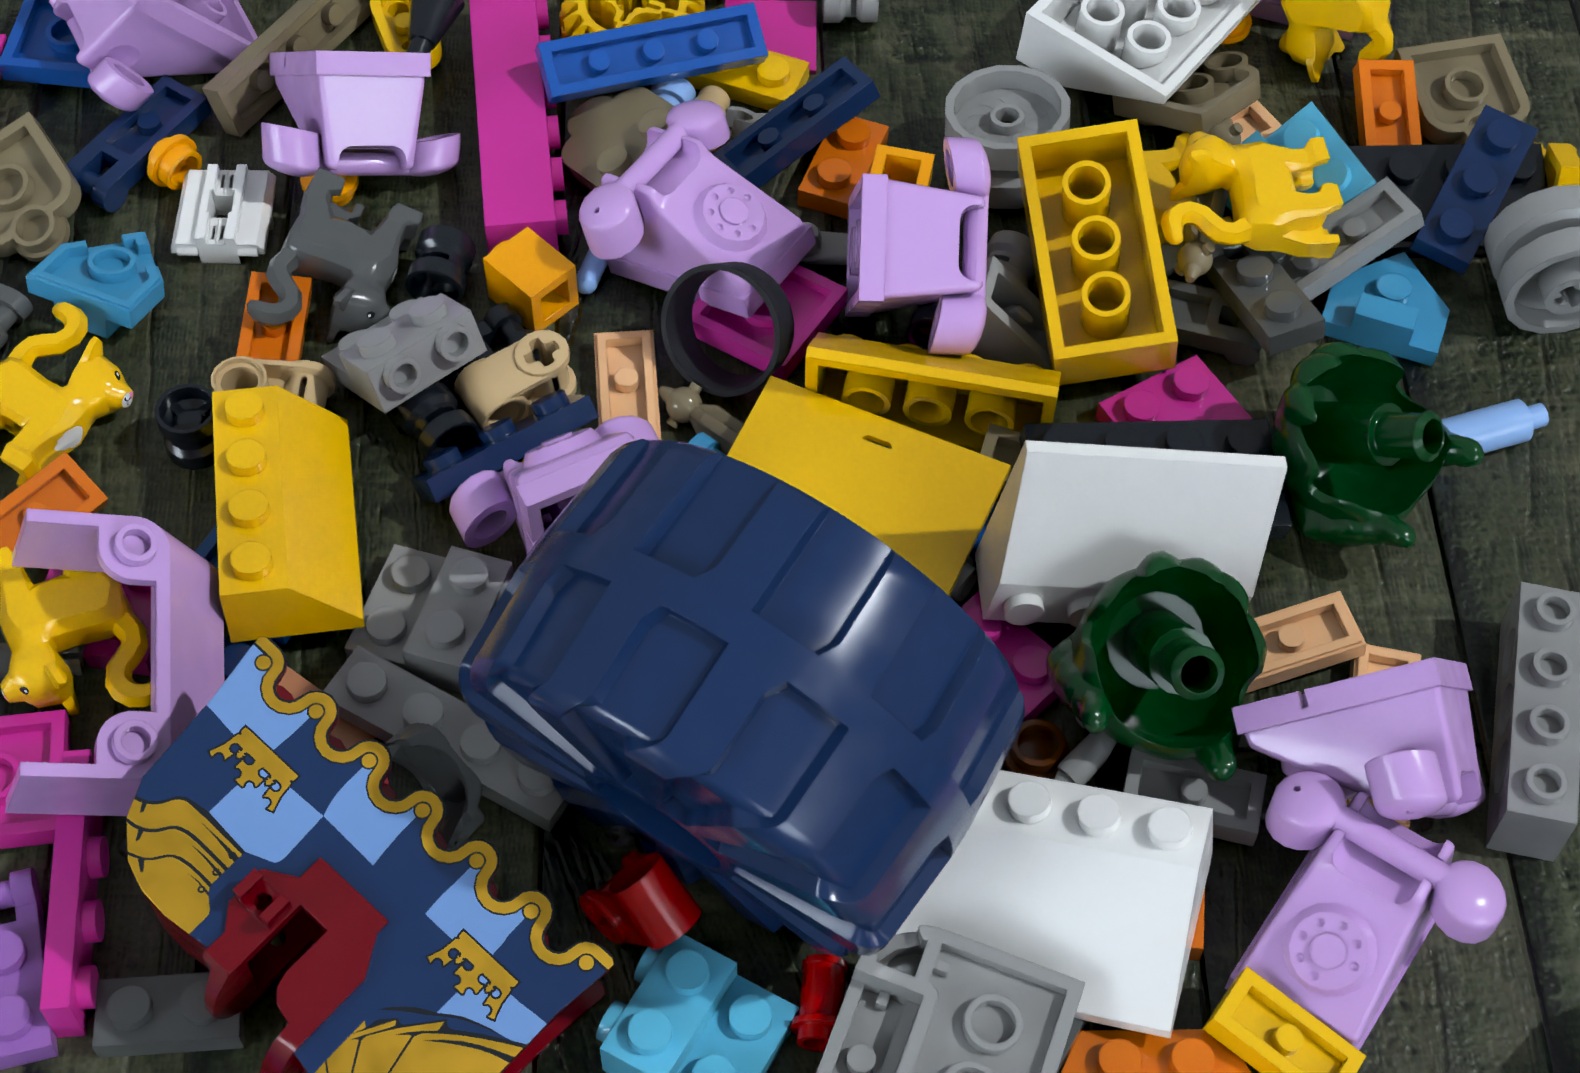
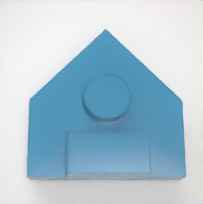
M145 232L121 235L122 243L89 248L87 247L86 240L63 243L26 275L28 293L54 301V306L57 303L67 302L80 308L88 317L87 332L107 339L120 326L132 329L165 297L164 281L159 267L155 265L150 244Z
M1402 252L1361 267L1331 287L1322 314L1325 318L1324 335L1366 348L1386 351L1394 356L1433 366L1439 352L1450 309L1407 254Z

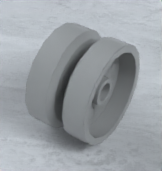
M995 65L975 70L957 81L946 96L945 137L974 138L982 144L987 153L991 170L989 208L1019 209L1024 207L1018 173L1017 137L1070 129L1071 99L1062 84L1043 71L1022 65Z
M1580 185L1553 186L1527 194L1505 207L1489 224L1483 240L1493 277L1497 280L1500 298L1507 319L1519 329L1539 334L1568 332L1580 328Z

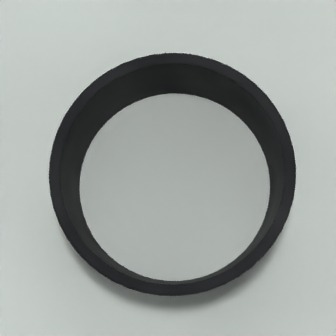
M743 262L713 263L700 265L686 271L672 284L662 307L661 332L670 360L689 383L693 381L702 387V391L712 395L733 397L756 389L783 364L793 343L794 318L784 291L768 273L754 265ZM717 271L730 272L747 281L761 295L769 309L774 326L775 341L771 360L763 372L752 375H740L726 371L705 354L696 338L692 321L694 299L702 283Z

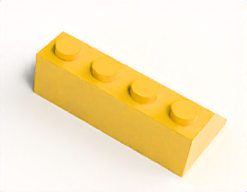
M818 332L807 347L805 355L806 389L977 453L981 451L990 423L1021 432L1023 424L1053 423L1061 371L1043 369L1038 365L1030 363L1018 365L987 360L974 354H928V350L913 344L894 345L864 340L851 334L833 335Z
M277 385L212 392L219 597L231 643L257 640L259 637L277 638L365 627L348 420Z

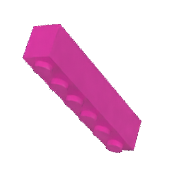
M469 0L484 224L488 254L497 244L511 239L526 227H529L559 251L558 235L569 234L566 199L554 200V192L565 191L562 157H550V150L561 149L558 115L547 116L546 109L557 108V103L549 104L535 53L537 43L551 40L550 35H539V30L550 29L547 0Z

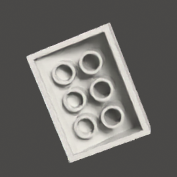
M1038 0L1026 12L1016 59L1032 69L1045 72L1061 83L1063 87L1165 104L1261 0Z
M1025 440L975 552L983 620H1003L1014 625H1029L1035 622L1066 623L1077 627L1083 613L1093 598L1108 581L1124 572L1136 569L1147 555L1156 551L1168 552L1179 560L1203 558L1210 561L1222 572L1231 575L1240 582L1250 602L1254 595L1287 471L1285 456Z
M1000 770L974 821L954 854L896 932V935L906 932H917L919 925L939 927L1084 981L1086 983L1074 1018L1171 1039L1213 854V808Z

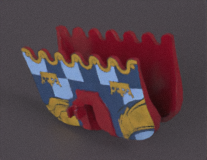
M259 637L213 698L143 776L126 817L128 863L143 894L164 929L188 954L206 966L210 971L204 996L205 1009L218 1019L232 1017L246 1010L285 971L286 973L277 986V1007L288 1022V1025L272 1043L262 1062L259 1073H521L555 1038L603 999L606 993L604 985L599 979L608 973L614 965L611 953L602 945L592 940L578 941L564 951L550 949L549 937L546 932L554 919V905L548 895L537 889L523 890L508 900H499L498 890L492 882L499 870V854L494 845L484 839H470L455 849H447L446 840L438 832L445 820V804L440 795L430 789H416L401 799H397L391 786L384 783L392 770V756L386 745L371 739L362 740L346 749L340 739L330 735L339 721V706L333 696L318 690L309 691L294 699L289 691L283 686L278 685L287 671L286 656L271 638ZM278 934L286 936L284 944L280 946L271 944V941Z

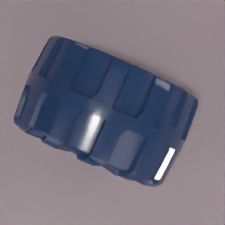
M639 439L628 442L617 448L605 459L537 540L517 568L464 656L458 674L459 686L465 702L474 714L485 721L494 739L522 765L549 776L560 796L597 825L624 826L642 839V845L646 854L654 852L661 854L680 881L689 885L704 878L712 883L744 918L773 933L785 925L817 951L839 957L847 956L850 951L859 955L870 956L881 951L891 941L946 866L969 830L1021 730L1025 713L1023 694L1020 692L1016 678L1001 651L950 596L910 562L842 514L792 485L721 453L697 445L669 440Z

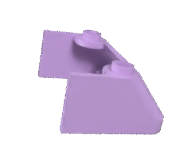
M27 508L12 554V567L105 572L112 579L123 584L151 586V712L126 711L109 718L101 727L95 741L94 764L20 762L6 798L5 813L127 816L143 776L193 721L224 683V613L219 597L218 570L209 561L157 524L142 517Z

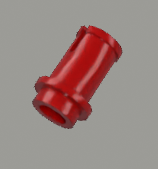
M813 954L806 956V959L802 960L803 977L799 1015L793 1017L791 1021V1030L797 1035L796 1043L799 1047L808 1051L824 1052L844 1000L848 963L838 956Z

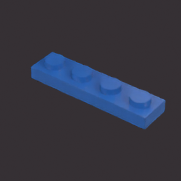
M754 2L537 43L535 49L549 104L764 63L768 57Z

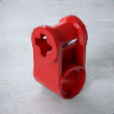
M633 850L622 858L623 867L598 890H587L579 897V904L591 923L606 938L618 945L623 943L646 946L652 950L663 948L684 935L701 915L700 906L658 852L642 854Z

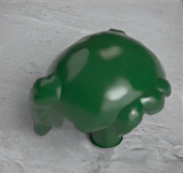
M1343 342L1319 345L1309 356L1303 358L1295 366L1290 378V386L1284 391L1278 404L1271 433L1273 456H1285L1287 471L1283 485L1289 493L1291 521L1304 536L1313 541L1350 547L1366 545L1412 547L1416 541L1415 529L1403 520L1432 486L1443 466H1476L1481 463L1484 457V451L1479 442L1450 432L1436 412L1415 403L1403 392L1397 383L1403 378L1404 369L1386 351L1365 347L1357 348L1350 343Z
M1156 551L1147 555L1136 569L1114 577L1103 586L1083 613L1075 632L1048 653L1046 667L1052 689L1058 695L1061 704L1072 712L1091 734H1098L1104 731L1105 734L1120 745L1136 749L1159 759L1184 760L1194 757L1210 778L1215 781L1225 782L1233 776L1237 768L1235 756L1241 739V735L1237 734L1231 708L1243 705V699L1248 686L1262 673L1267 655V645L1257 622L1248 613L1249 598L1239 581L1231 575L1222 572L1216 565L1203 558L1179 560L1168 552Z

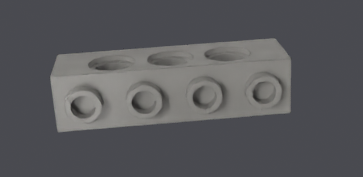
M1521 582L1500 625L1485 848L1554 862L1578 825L1580 780V593Z

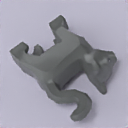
M318 168L303 194L299 216L290 229L281 251L269 262L266 277L272 289L278 295V302L266 303L259 300H250L247 303V312L253 320L267 326H279L293 320L302 310V292L291 276V273L294 271L305 277L329 282L341 287L333 297L331 318L325 334L326 342L332 344L342 331L354 332L371 327L389 316L391 309L387 304L385 293L393 283L397 273L399 250L408 251L413 240L421 230L423 213L397 203L372 231L358 226L365 206L356 203L353 207L345 208L336 205L332 201L333 196L341 195L346 179Z

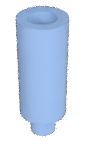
M1514 399L1441 420L1450 432L1476 440L1482 446L1484 453L1530 441L1534 429L1548 425L1549 416L1547 409L1542 403L1527 406L1522 400Z

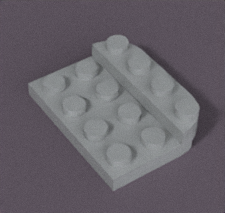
M919 925L917 932L894 935L886 947L878 953L870 956L861 955L855 966L851 982L816 1073H1057L1086 982L939 927Z

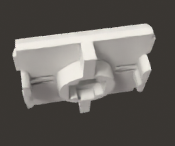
M208 164L207 170L189 169L184 176L170 248L171 253H177L178 256H198L199 254L201 263L241 264L239 256L258 257L259 254H265L269 230L274 228L272 210L277 176L269 170H248L247 164H237L236 170H220L218 164ZM217 215H228V217L217 218Z

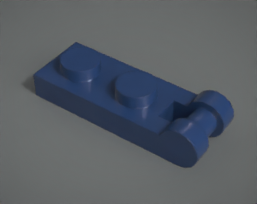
M164 75L152 86L154 93L138 110L132 112L124 111L66 164L80 185L81 196L90 195L95 205L110 213L120 209L127 199L128 191L147 174L148 156L152 147L166 137L177 134L188 136L212 114L206 96ZM106 166L110 168L102 176L99 175Z

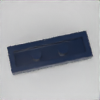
M843 56L713 153V155L757 188H760L802 155L812 150L818 143L847 121L856 117L863 109L877 100L880 94L873 80Z
M1485 105L1424 221L1425 226L1420 228L1410 249L1463 275L1470 265L1489 224L1492 222L1539 129Z
M564 389L557 390L533 402L530 406L534 414L515 424L511 417H507L478 431L477 435L480 442L461 452L455 445L429 456L423 461L426 470L410 478L420 500L439 503L452 496L459 485L470 476L483 470L499 471L503 468V463L506 460L512 459L517 461L523 458L527 451L542 445V442L574 431L598 418L599 415L589 395L567 396Z

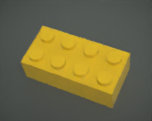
M1137 119L1017 137L1018 173L1051 370L1061 371L1060 385L1175 368L1178 336Z

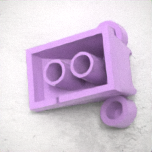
M49 0L54 14L66 21L80 49L76 55V60L79 64L90 70L87 81L91 89L103 101L127 112L138 110L154 93L151 85L143 77L217 74L258 38L238 0Z
M320 50L269 53L270 76H275L276 85L299 128L261 122L262 159L270 168L297 177H313L318 168L338 176L426 177L447 172L457 166L461 160L460 133H447L417 139L425 77H431V53Z
M706 100L686 101L672 107L666 117L668 128L666 130L658 127L649 128L646 132L647 145L643 154L620 177L608 173L604 174L601 179V186L594 188L584 198L579 209V222L588 247L594 256L607 260L611 273L667 292L672 284L686 271L704 264L743 262L754 265L768 273L780 285L816 244L812 225L802 223L799 217L709 152V150L724 145L730 139V130L723 109L716 103ZM722 270L715 272L702 283L694 301H697L700 297L709 306L746 318H750L765 302L756 289L747 281L735 274Z
M944 137V162L950 190L888 179V174L863 173L850 195L846 267L848 299L845 306V316L869 317L872 313L939 301L932 323L927 353L967 355L977 346L986 323L988 209L991 170L987 153L978 140L966 137ZM963 221V247H962V273H961V272H960V269H959V236H960V225H961V222Z
M633 415L618 416L604 421L595 430L589 427L573 433L572 431L544 441L541 443L542 445L527 451L524 456V462L508 459L503 463V471L501 472L483 470L470 476L459 485L452 495L449 513L467 547L471 548L483 547L495 541L516 521L526 554H528L537 540L613 451L623 444L635 440H659L648 421Z
M1433 657L1304 689L1305 694L1296 691L1231 708L1237 734L1245 735L1251 749L1280 760L1284 774L1290 776L1297 772L1305 771L1326 774L1339 784L1345 793L1346 799L1352 800L1359 792L1369 794V799L1373 800L1376 812L1382 817L1401 821L1423 817L1435 819L1451 818L1467 813L1485 801L1486 792L1477 760L1468 691H1472L1473 687L1466 663Z
M1313 771L1297 772L1285 777L1276 786L1265 815V822L1272 838L1281 845L1295 850H1309V852L1229 976L1225 989L1228 990L1236 976L1243 969L1249 967L1360 1050L1434 923L1436 922L1437 926L1448 937L1461 943L1476 944L1485 941L1494 933L1504 917L1507 907L1505 890L1499 878L1488 867L1468 860H1459L1452 863L1455 846L1451 841L1446 840L1445 843L1432 842L1398 822L1380 816L1369 802V794L1359 792L1346 806L1345 793L1332 778L1326 774Z

